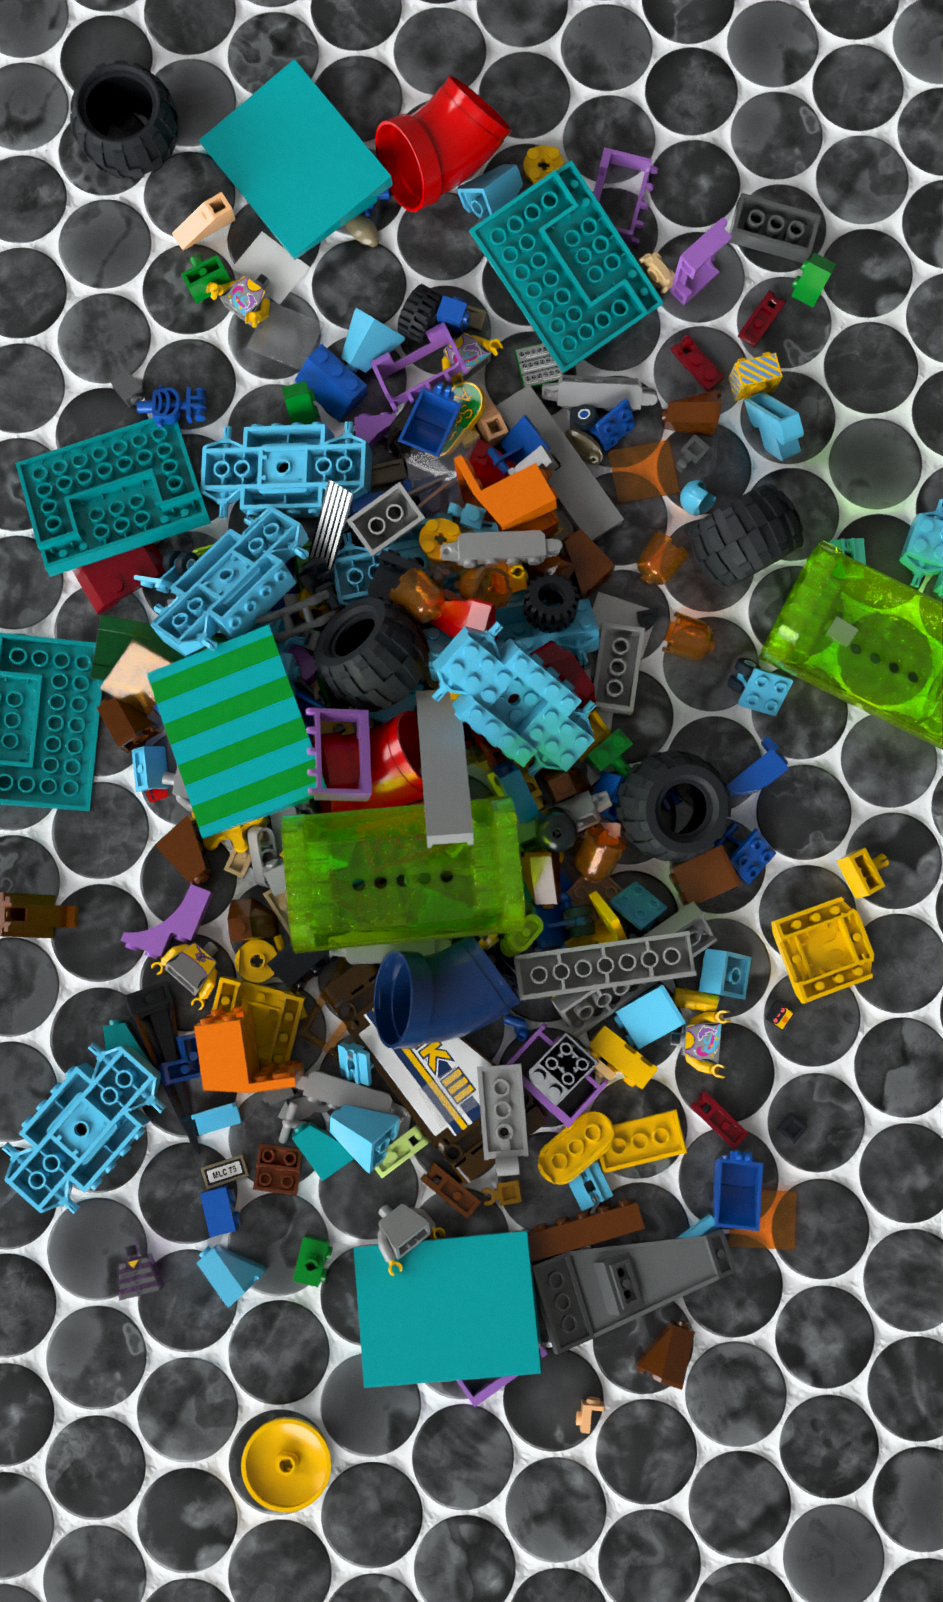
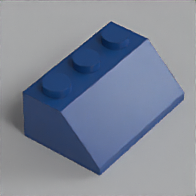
M323 344L307 357L295 378L296 383L306 381L308 389H313L316 402L339 423L368 395L367 385Z

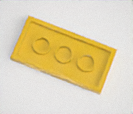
M677 1110L613 1124L615 1128L614 1143L599 1158L602 1173H607L687 1153Z

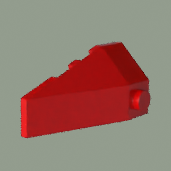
M478 438L466 455V458L475 471L476 479L479 478L485 489L509 477L510 474L508 473L504 476L498 466H494L492 458L487 453V450L492 446ZM495 449L500 456L503 455L501 452ZM513 461L506 462L509 468L516 467Z
M453 598L451 601L422 599L420 601L423 619L453 639L464 626L489 631L496 623L494 604L480 599L469 598L467 601H460L459 598ZM498 634L495 636L494 641L498 639Z

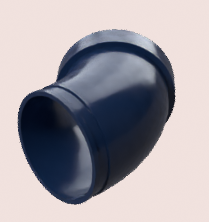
M468 933L465 938L457 941L450 947L430 955L423 956L416 951L394 950L389 952L382 960L377 973L373 1001L374 1019L379 1038L387 1048L414 1049L420 1044L443 1042L465 1036L493 1023L508 1013L515 1005L520 1004L512 989L471 933Z

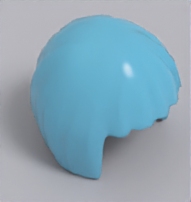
M701 480L688 482L680 494V503L683 509L694 516L703 515L716 502V497L706 491L705 483Z

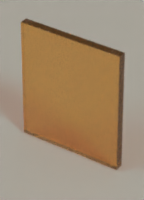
M669 440L608 451L618 504L679 493Z
M132 640L100 686V689L150 715L156 705V701L147 673L173 662Z
M762 1190L760 1230L729 1228V1246L794 1250L796 1192Z

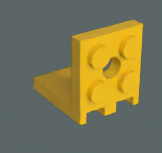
M595 890L589 894V897L600 918L596 923H593L596 933L588 936L573 937L564 943L567 948L628 939L618 917Z

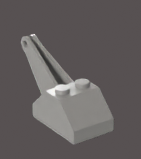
M446 473L440 478L409 492L399 482L347 519V522L371 556H374L426 518L419 508L453 482L449 480L419 505H416L412 498L433 488L445 480L448 474Z

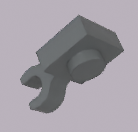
M694 434L680 452L684 456L677 462L675 468L682 473L690 462L697 465L711 447Z

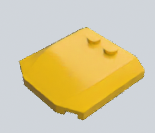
M843 897L835 898L771 922L772 933L792 987L802 1004L873 978V973H871L872 962L874 961L873 949L859 913L845 903Z
M221 976L212 1010L224 1009V1012L233 1011V1007L242 1006L243 996H245L248 1009L252 1008L260 1069L266 1064L276 1063L277 1067L282 1062L290 1061L306 997L234 977Z

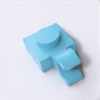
M450 502L447 514L461 518L459 525L480 531L486 509L466 503L465 508H462Z

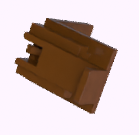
M2 892L0 893V937L53 938L54 927L77 928L79 907L55 905V895Z

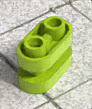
M530 914L516 922L500 942L502 953L508 957H514L528 949L543 930L541 918Z

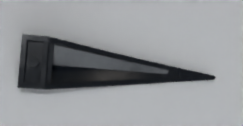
M166 981L123 996L130 1014V1020L152 1065L159 1071L160 1064L181 1059L177 1043L178 1032L174 1004ZM160 1079L195 1154L200 1155L195 1125L191 1118L192 1111L186 1081L163 1085Z

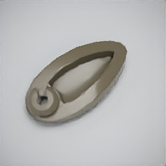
M359 214L345 224L348 232L358 242L370 247H375L379 244L377 228L364 215Z
M576 428L566 430L565 436L584 462L596 465L602 461L601 447L593 437Z

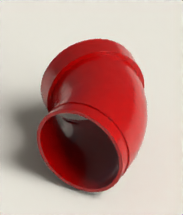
M449 75L446 82L441 85L431 99L411 115L400 114L379 124L375 136L377 159L392 177L393 185L389 190L393 197L404 209L416 212L435 204L441 195L456 188L477 172L499 149L507 135H510L512 129L478 94L456 77Z
M404 711L397 717L369 728L372 794L368 802L320 800L322 815L328 827L352 824L353 819L392 811L424 798L418 717L416 712ZM339 732L321 734L322 774L327 788L358 789L360 761L359 739H357L356 733L341 735ZM315 736L313 740V748H315Z

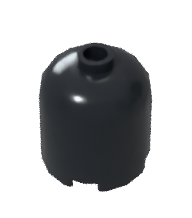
M563 807L546 809L538 816L535 822L537 840L544 849L550 852L560 853L566 851L573 846L577 839L578 824L576 818Z

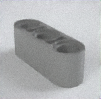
M253 826L248 831V843L254 879L258 885L271 889L268 882H266L263 867L266 866L267 862L278 859L275 836L270 828ZM263 832V838L259 840V834ZM266 853V859L263 862L262 857Z

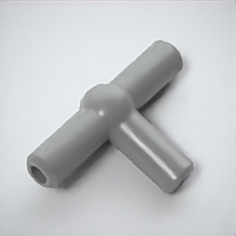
M295 1101L290 1102L286 1117L282 1121L283 1127L278 1140L282 1144L287 1143L291 1128H295L302 1122L308 1123L294 1119L298 1103Z

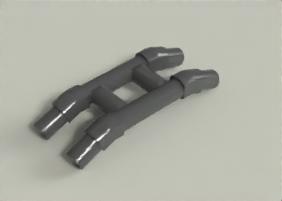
M324 590L304 600L257 617L256 620L260 626L282 618L286 630L273 635L276 643H280L328 623L337 613L332 610L319 617H313L310 606L316 605L330 596L329 592ZM302 610L306 622L294 627L290 614Z

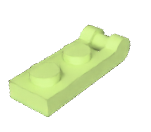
M418 1124L387 1147L385 1150L388 1152L386 1157L375 1168L381 1178L385 1177L430 1142ZM413 1135L418 1140V1143L414 1146L409 1140Z

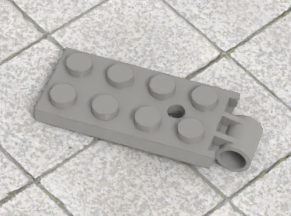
M521 1063L477 1067L484 1160L495 1158L497 1176L519 1175L518 1156H529ZM502 1128L508 1129L506 1136L500 1134Z

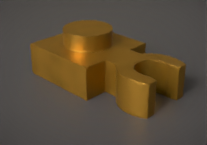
M518 1179L496 1183V1190L489 1187L482 1189V1193L488 1192L492 1195L490 1200L484 1201V1205H492L495 1200L500 1201V1206L522 1202Z

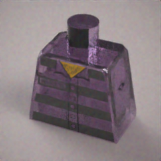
M138 1243L126 1246L127 1259L117 1264L119 1301L160 1291L164 1287V1282L151 1253L141 1255Z

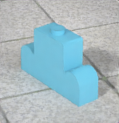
M763 391L744 399L749 419L755 428L759 427L763 445L767 452L781 461L801 452L798 438L804 435L800 415L797 411Z

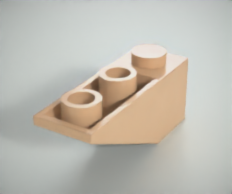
M220 192L202 203L172 234L184 251L235 221L233 209L223 193Z
M484 392L485 410L475 425L482 440L493 447L499 445L509 431L501 414Z

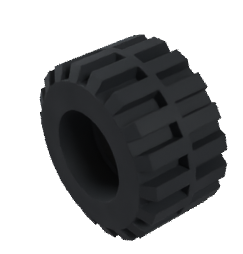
M422 283L419 284L410 293L401 310L397 330L418 343H423L427 340L426 331L437 325L436 315L443 295Z
M544 573L543 577L540 575L536 576L535 581L531 580L525 590L523 613L526 616L527 622H532V627L535 629L539 627L541 632L549 630V633H554V630L558 632L563 631V627L567 629L570 623L574 622L579 604L577 587L573 586L571 580L567 581L566 576L562 575L559 577L558 573H553V575ZM544 599H554L561 605L558 607H548L541 603V601Z

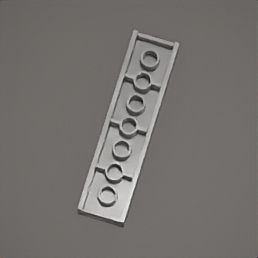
M530 384L495 406L509 432L526 415L551 447L549 450L550 454L553 453L562 467L557 471H552V476L547 483L549 487L553 486L558 494L556 503L576 532L581 528L594 542L616 526L622 524L624 518Z
M437 690L416 691L427 848H432L433 844L469 842V845H473V824L463 722L454 715L456 711L452 703L455 700L451 701L449 692L437 702L432 698V695Z
M694 901L642 936L649 937L690 931L693 957L717 942L716 937L704 918V913L697 907ZM702 935H709V939L706 942L699 943ZM659 981L638 984V988L632 992L628 991L630 985L557 995L551 1001L567 1027L578 1038ZM616 995L621 997L619 1002L610 1004L612 997ZM596 1008H603L600 1015L592 1016ZM585 1020L583 1027L579 1029L574 1028V1024L577 1021Z
M690 931L521 954L514 957L520 1001L696 976Z

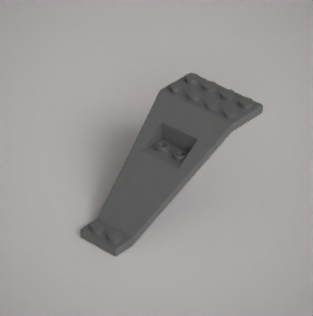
M718 1228L701 1236L571 1250L532 1264L534 1288L554 1354L565 1352L737 1272L723 1228Z

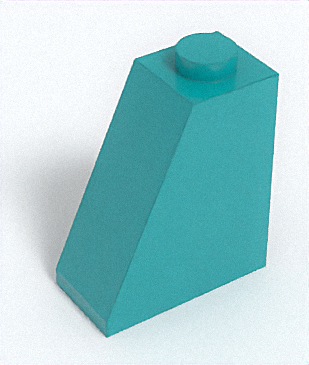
M122 1019L110 1020L109 1025L103 1026L106 1051L124 1044L130 1045L152 1065L143 1044L129 1022L123 1023Z
M311 1121L307 1124L302 1122L293 1129V1141L322 1181L354 1159L329 1131Z

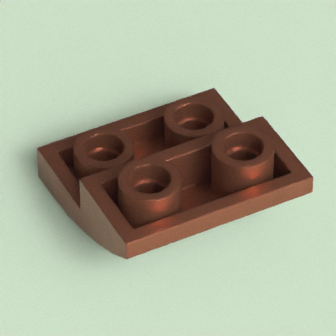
M259 1144L253 1190L297 1196L303 1155L301 1150Z

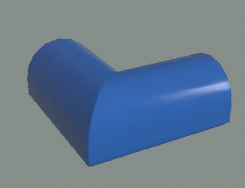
M195 1033L177 1037L181 1059L159 1065L163 1085L201 1077Z

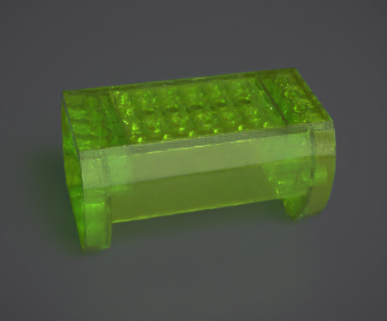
M822 539L816 545L798 574L760 651L759 659L943 750V603L842 554L843 549ZM837 616L859 629L848 647L834 644L832 639L825 635ZM852 644H858L861 647L860 654H854L851 651ZM871 653H876L880 656L879 663L871 662ZM891 662L898 664V673L890 671L889 664ZM909 672H915L918 675L917 682L914 683L908 679Z
M507 795L470 800L473 845H469V842L433 844L432 848H427L424 804L282 816L281 835L288 920L294 953L522 932L525 923V901L516 815L512 797ZM443 871H450L452 873L453 879L450 882L446 883L441 880L440 874ZM421 873H428L431 876L430 883L426 885L421 884L418 880ZM406 875L409 878L408 885L404 887L399 886L396 882L397 877ZM384 877L387 880L386 887L382 889L377 888L374 884L376 878ZM356 879H362L365 882L363 890L356 891L353 888L352 884Z

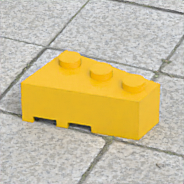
M605 1025L600 1028L587 1045L591 1048L589 1051L594 1057L598 1059L602 1057L608 1062L606 1066L615 1074L618 1071L625 1077L622 1080L632 1088L636 1085L643 1089L659 1069Z

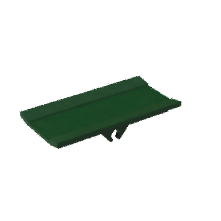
M101 614L90 678L151 689L147 673L186 657L166 644L158 636L151 624ZM212 636L211 638L214 642L219 643L229 641L227 638ZM204 646L203 648L199 649L196 653L206 650L207 647Z

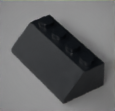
M332 904L271 959L267 965L293 994L300 992L307 986V982L322 973L324 967L329 962H333L339 957L329 955V941L345 939L346 936H350V932L354 928Z

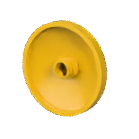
M295 1417L276 1418L260 1426L247 1442L241 1462L243 1481L250 1495L265 1508L284 1513L302 1510L315 1502L325 1490L332 1468L331 1451L323 1434L311 1423Z

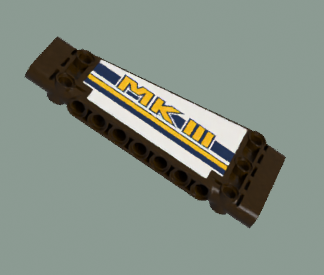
M378 963L354 965L320 991L336 1012L339 1019L345 1024L347 1031L358 1045L364 1046L363 1050L370 1053V1062L374 1064L376 1070L433 1146L441 1152L465 1185L470 1183L496 1163L495 1158L484 1160L477 1067L496 1064L463 1037L443 1042L420 1044L414 1049L387 1048L379 1038L374 1019L373 1001L376 978L371 982L369 980L378 973L380 965ZM364 984L365 987H363L357 993H355L354 995L351 993L359 986ZM346 997L347 1000L337 1008L334 1006ZM344 1006L353 1008L354 1014L352 1017L345 1018L342 1015L341 1010ZM523 1087V1092L528 1095V1100L524 1103L528 1138L546 1124L550 1118L533 1095ZM502 1128L500 1134L506 1136L508 1129ZM450 1147L459 1149V1154L454 1158L447 1155V1150Z

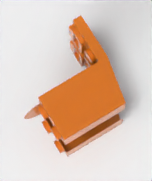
M462 455L454 458L459 489L465 503L486 509L483 521L497 523L498 532L541 530L545 534V538L558 532L559 519L555 512H551L557 508L556 499L558 494L553 486L549 487L547 483L552 476L551 470L539 469L537 464L534 463L484 489L479 478L476 479L475 471L466 457L463 458Z
M243 996L242 1006L233 1007V1011L224 1012V1009L212 1010L211 1014L207 1015L204 1019H200V1023L194 1026L203 1090L253 1093L296 1087L305 1072L302 1060L282 1062L277 1067L276 1063L266 1064L260 1069L252 1008L248 1009L245 996Z

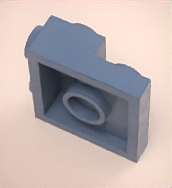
M454 472L447 473L448 477L445 480L414 497L415 500H419V503H421L444 483L452 480V484L437 493L419 508L426 519L434 517L437 513H446L447 515L450 502L465 508ZM432 475L414 481L413 490L443 475L437 477Z

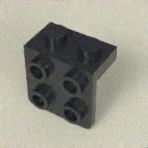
M382 549L379 555L380 563L368 588V595L371 597L382 596L384 599H389L407 609L422 576V566L419 561L413 558H408L407 560L400 557V554L394 550L389 549L386 551Z

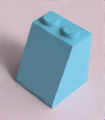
M657 985L615 1011L616 1016L613 1017L620 1029L624 1027L628 1035L625 1038L631 1047L635 1046L636 1049L648 1045L686 1023L664 985Z

